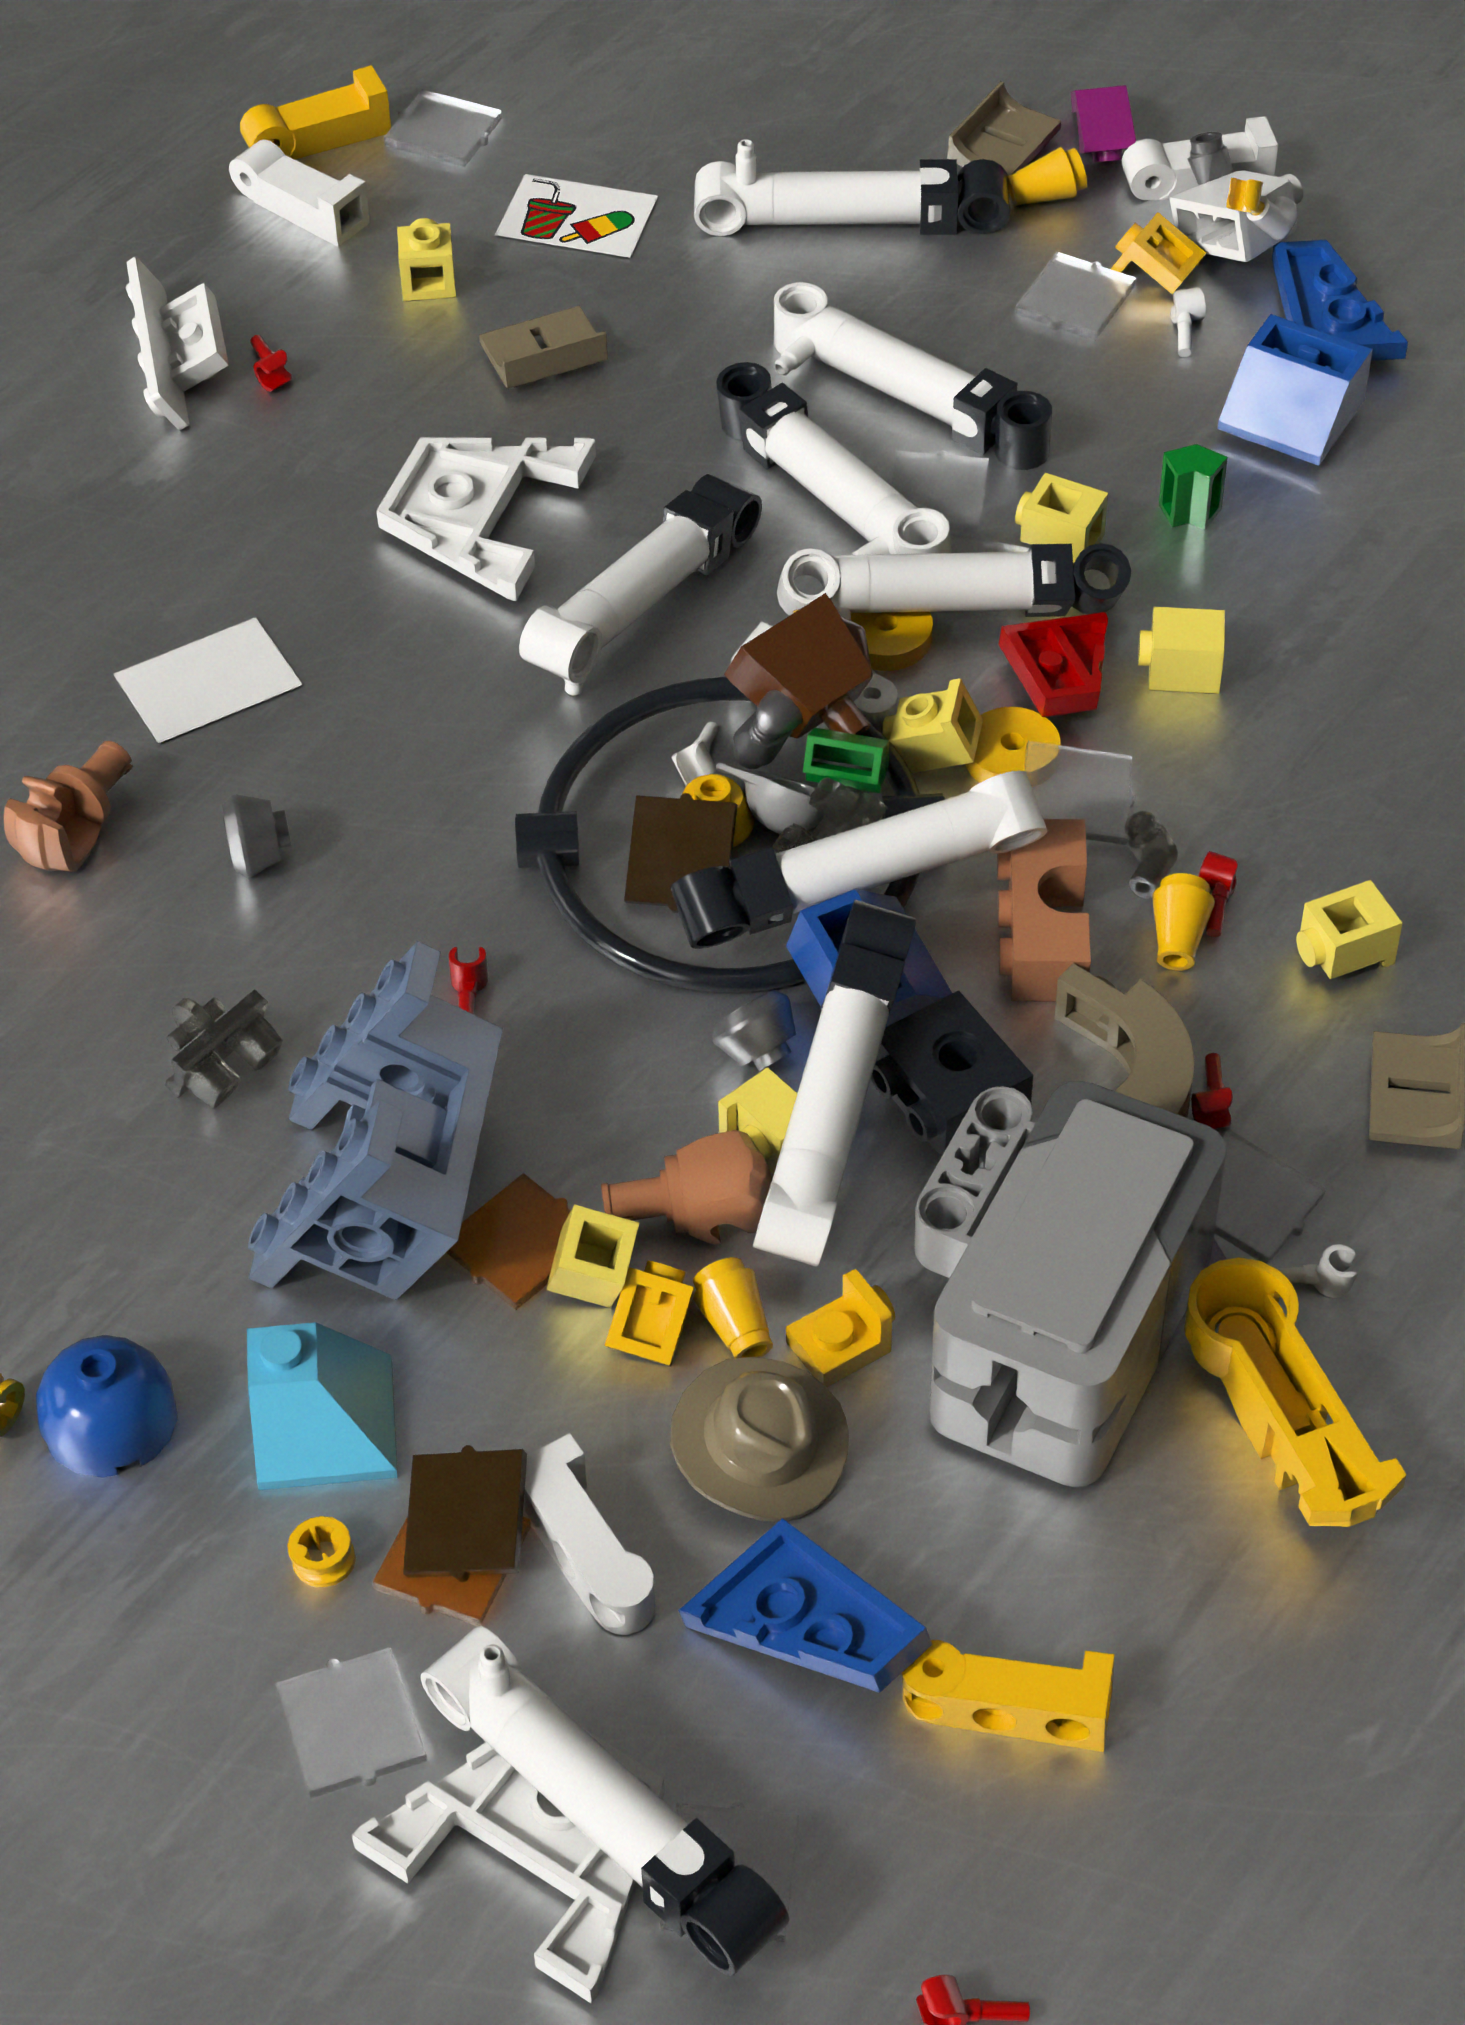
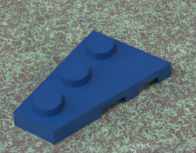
M1327 240L1279 242L1273 246L1272 263L1287 320L1373 349L1371 361L1406 359L1408 341L1399 330L1392 332L1383 321L1384 311L1375 300L1367 301L1356 287L1357 277Z
M783 1518L678 1610L687 1628L879 1693L932 1645L925 1626Z

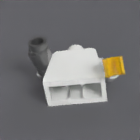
M1207 132L1198 134L1190 139L1191 151L1190 157L1187 160L1199 186L1170 197L1173 223L1176 228L1203 249L1206 254L1242 262L1252 260L1296 232L1298 226L1296 204L1300 203L1303 198V188L1296 176L1285 174L1281 177L1245 170L1233 172L1227 146L1223 144L1221 133Z

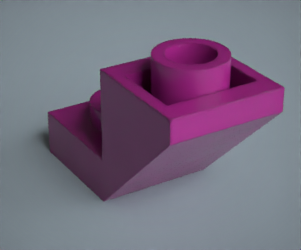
M1127 86L1084 89L1070 92L1072 113L1077 112L1080 153L1092 152L1093 163L1122 160L1124 149H1128L1129 146L1136 142Z

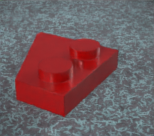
M1105 612L1001 627L998 645L1042 717L1097 710L1102 682L1101 671L1105 654V634L1108 625V616Z

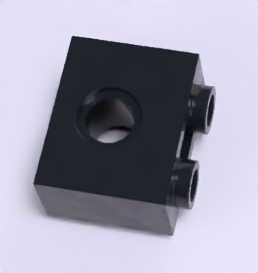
M958 990L885 1027L871 1080L881 1096L886 1099L892 1098L902 1109L913 1134L921 1142L929 1141L942 1157L970 1106L981 1092L992 1087L1004 1086L1014 1088L1023 1093L1031 1103L1034 1075Z

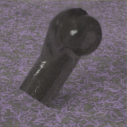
M1140 811L1131 815L1124 826L1125 834L1129 837V847L1139 862L1128 884L1132 892L1143 899H1151L1153 892L1160 887L1161 880L1168 876L1174 867L1178 857V850L1164 825L1157 822L1152 813Z

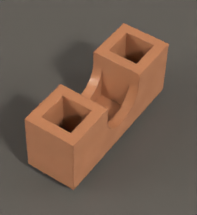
M1044 819L1048 830L1045 836L1022 848L997 854V880L1009 881V890L998 891V927L1010 928V938H999V975L1011 976V1001L1056 1002L1058 978L1073 963L1090 973L1089 913H1065L1052 909L1062 906H1084L1087 872L1085 819Z

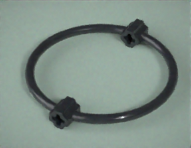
M715 677L676 683L647 692L605 714L589 726L559 759L541 796L538 813L516 814L515 835L518 868L539 867L543 882L553 903L571 928L598 953L639 976L670 986L713 993L764 991L805 981L794 959L746 968H712L671 961L636 947L616 935L601 923L583 904L573 889L564 867L579 865L577 811L563 812V807L573 783L588 761L618 734L656 714L697 703L751 700L736 688L727 677ZM873 725L862 735L888 740ZM889 742V765L886 778L895 796H882V820L945 800L943 793L920 794L916 781L905 760ZM920 873L890 882L884 895L897 897L902 908H904L917 884Z

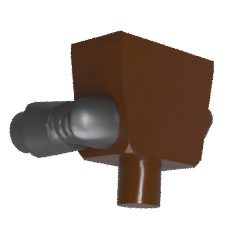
M826 593L801 609L794 610L793 614L741 646L724 673L727 679L757 706L756 711L733 736L734 757L745 768L758 769L770 764L789 736L800 738L823 722L829 730L861 736L872 725L854 703L873 677L866 631L861 625L841 617Z

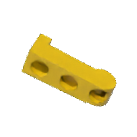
M369 65L353 70V84L277 107L269 104H259L250 108L240 121V132L249 148L260 140H268L277 145L286 156L295 160L392 133L388 91L373 66Z
M931 1640L932 1645L902 1672L903 1702L908 1712L923 1722L1104 1752L1113 1692L1115 1654L1085 1650L1083 1668L1074 1669L966 1653L963 1655L950 1643L941 1640Z

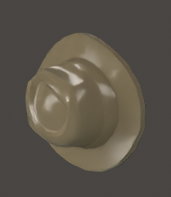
M760 1357L731 1358L704 1370L684 1390L671 1418L670 1447L679 1470L693 1489L709 1501L729 1511L760 1521L778 1522L782 1518L786 1521L796 1520L817 1510L832 1494L841 1477L848 1455L849 1431L840 1402L826 1386L808 1372L784 1361Z

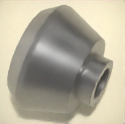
M237 794L232 795L222 805L228 848L235 872L245 877H253L281 860L279 848L291 846L285 810L272 812L270 800Z
M772 990L725 1016L721 1021L713 1025V1043L741 1066L753 1060L758 1071L790 1054L792 1051L786 1040L795 1036L796 1031L789 997L776 990Z

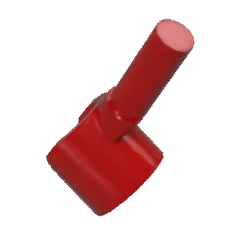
M254 335L250 340V344L261 358V360L253 365L254 373L260 385L266 391L271 392L292 380L291 374L284 368V365L288 362L287 354L282 349L276 352L272 351L262 336Z
M1212 851L1207 853L1198 877H1201L1209 884L1210 890H1213L1212 896L1215 901L1207 923L1206 934L1210 937H1219L1222 933L1226 903L1229 896L1236 889L1238 864L1235 859Z
M454 947L449 952L451 985L458 991L459 1008L474 1014L477 991L482 990L488 983L486 951L483 947H479V958L476 961L462 963L458 959V948Z
M1209 1053L1205 1056L1207 1091L1192 1094L1191 1108L1194 1121L1217 1129L1231 1125V1115L1228 1108L1232 1104L1233 1096L1231 1089L1223 1084L1220 1055Z
M938 1975L926 1979L921 1985L923 1994L916 1998L925 2025H966L967 2022H979V2020L1028 2022L1030 2017L1029 2002L980 2000L979 1998L963 2000L957 1980L953 1975Z

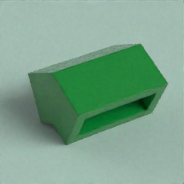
M1198 444L1164 452L1159 507L1173 528L1191 524L1205 530L1222 510L1227 456Z
M814 727L807 736L803 765L806 781L881 793L889 765V740ZM821 759L872 768V771L821 763L819 761Z

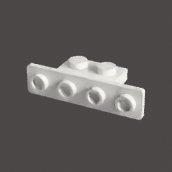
M135 256L126 262L130 281L126 285V290L134 305L135 317L132 319V325L140 340L141 352L138 353V361L145 373L147 388L144 389V397L150 409L157 417L162 418L166 416L180 431L190 425L184 391L201 381L211 379L220 370L229 366L216 296L205 283H202L168 303L164 286Z

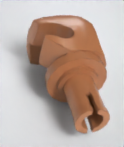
M104 741L94 755L80 769L69 765L57 766L46 779L32 776L23 777L22 783L29 789L28 801L23 803L10 798L5 805L3 818L6 838L9 844L21 854L24 861L34 867L48 871H78L94 849L101 824L110 816L111 805L106 793L133 767L130 764L132 759L128 752L115 742Z

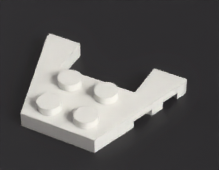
M420 437L377 509L378 526L503 597L517 601L535 568L534 550L489 540L488 538L523 477L526 476L579 489L596 458L595 439L574 438V446H547L546 438H525L521 446H492V438Z
M587 1731L661 1800L663 1799L665 1793L663 1777ZM487 1742L466 1755L467 1763L435 1784L429 1781L425 1782L405 1796L406 1803L378 1822L374 1817L359 1826L353 1833V1843L357 1851L409 1884L452 1828L458 1825L568 1895L575 1901L534 1953L535 1966L591 2004L598 1996L636 1881Z

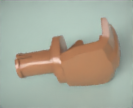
M732 1130L700 1138L678 1149L677 1154L664 1156L666 1169L659 1170V1177L614 1184H601L605 1213L632 1221L666 1216L667 1222L674 1221L676 1234L689 1232V1235L704 1242L720 1244V1224H731L747 1233H756L771 1186L772 1176L764 1156L756 1149L749 1135L741 1131Z

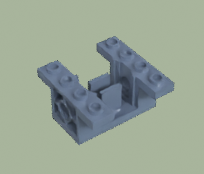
M417 941L399 962L391 959L383 968L376 987L369 995L363 992L360 993L354 1000L345 1022L340 1027L331 1025L324 1034L317 1053L311 1059L304 1056L295 1067L288 1086V1091L295 1094L289 1116L290 1121L312 1130L339 1100L352 1106L347 1112L344 1129L338 1144L331 1151V1154L321 1151L314 1160L306 1178L303 1177L299 1183L292 1182L283 1194L278 1208L271 1215L263 1213L257 1220L248 1242V1249L255 1252L249 1279L273 1288L302 1259L397 1300L458 1241L503 1028L431 995L441 954L440 951Z

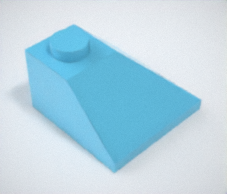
M316 1322L247 1328L248 1393L258 1490L398 1478L393 1368L390 1354Z

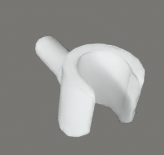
M1199 287L1174 292L1175 305L1171 309L1170 316L1174 324L1177 323L1178 355L1181 357H1189L1192 353V321L1205 318V298L1202 289Z
M708 722L692 745L672 755V760L686 786L697 777L716 772V765L709 754L710 746L719 732V726L715 722Z
M1341 1244L1328 1247L1318 1264H1306L1298 1267H1276L1291 1283L1314 1284L1321 1294L1330 1298L1344 1296L1351 1289L1358 1275L1356 1272L1351 1271L1341 1272L1350 1268L1356 1255L1353 1249Z

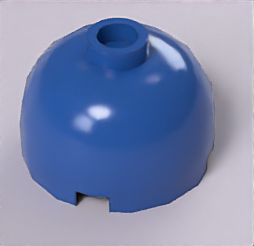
M101 1335L85 1338L63 1349L43 1373L36 1393L39 1430L47 1443L49 1452L56 1462L82 1475L102 1478L119 1475L117 1467L129 1465L136 1460H139L141 1467L152 1461L171 1440L178 1419L172 1383L164 1367L153 1352L123 1337Z

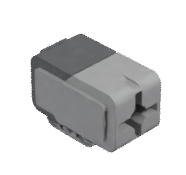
M1072 1081L1059 1086L1051 1094L1036 1123L1032 1122L1033 1111L1031 1103L1023 1093L1014 1088L1004 1086L992 1087L981 1092L973 1101L918 1197L915 1208L914 1250L916 1258L922 1266L930 1271L949 1278L934 1309L930 1419L937 1432L958 1443L1071 1487L1088 1486L1101 1477L1109 1464L1158 1363L1187 1309L1190 1285L1200 1271L1207 1268L1210 1263L1227 1148L1225 1140L1218 1131L1205 1124L1094 1083Z

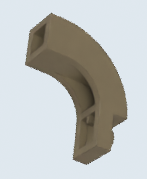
M1073 963L1058 978L1055 1019L1107 1050L1120 1061L1129 1076L1115 1092L1188 1118L1194 1076V1053L1189 1033L1174 1007L1157 990L1141 979L1124 994L1117 990L1107 979L1094 976Z

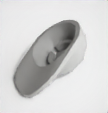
M719 762L716 765V771L745 781V797L753 818L778 834L795 835L809 832L824 822L835 800L830 794L819 788L777 774L758 770H743Z

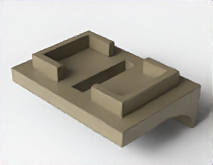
M1000 81L949 135L947 159H957V165L961 167L974 160H993L1002 165L1007 172V176L1014 174L1016 171L1027 166L1061 129V120L1019 104L1009 95L1004 82Z
M580 306L479 334L480 344L506 389L608 360L606 332L597 333ZM540 335L548 348L541 349L534 337Z
M1461 1023L1460 1027L1455 1031L1435 1036L1374 1031L1372 1038L1368 1140L1461 1149L1465 1126V1023ZM1388 1086L1447 1091L1449 1094L1388 1088Z

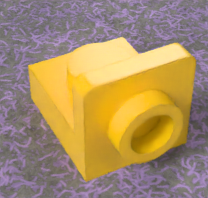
M1157 212L1144 228L1135 222L1117 243L1115 248L1122 255L1110 270L1119 276L1127 265L1133 261L1173 294L1205 256L1206 252Z
M647 1260L644 1271L629 1267L604 1346L671 1367L688 1309L693 1302V1295L696 1291L693 1286L683 1284L686 1272Z
M853 1269L843 1275V1296L786 1326V1342L812 1376L824 1386L829 1387L891 1352L892 1322L896 1317L894 1307L880 1286H870L859 1271Z

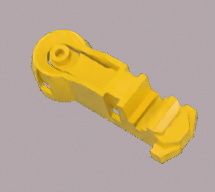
M1237 1257L1213 1263L1201 1270L1190 1285L1184 1332L1191 1345L1195 1359L1207 1372L1222 1380L1240 1424L1259 1457L1262 1459L1271 1456L1276 1464L1274 1482L1278 1489L1283 1490L1299 1484L1298 1493L1300 1494L1298 1508L1309 1526L1350 1527L1374 1518L1377 1512L1404 1487L1407 1474L1397 1458L1383 1462L1378 1461L1296 1328L1299 1301L1292 1283L1278 1269L1259 1260ZM1280 1296L1283 1299L1287 1308L1286 1317L1282 1307L1278 1303ZM1219 1325L1218 1333H1216L1215 1329ZM1328 1414L1333 1420V1423L1329 1425L1326 1423Z

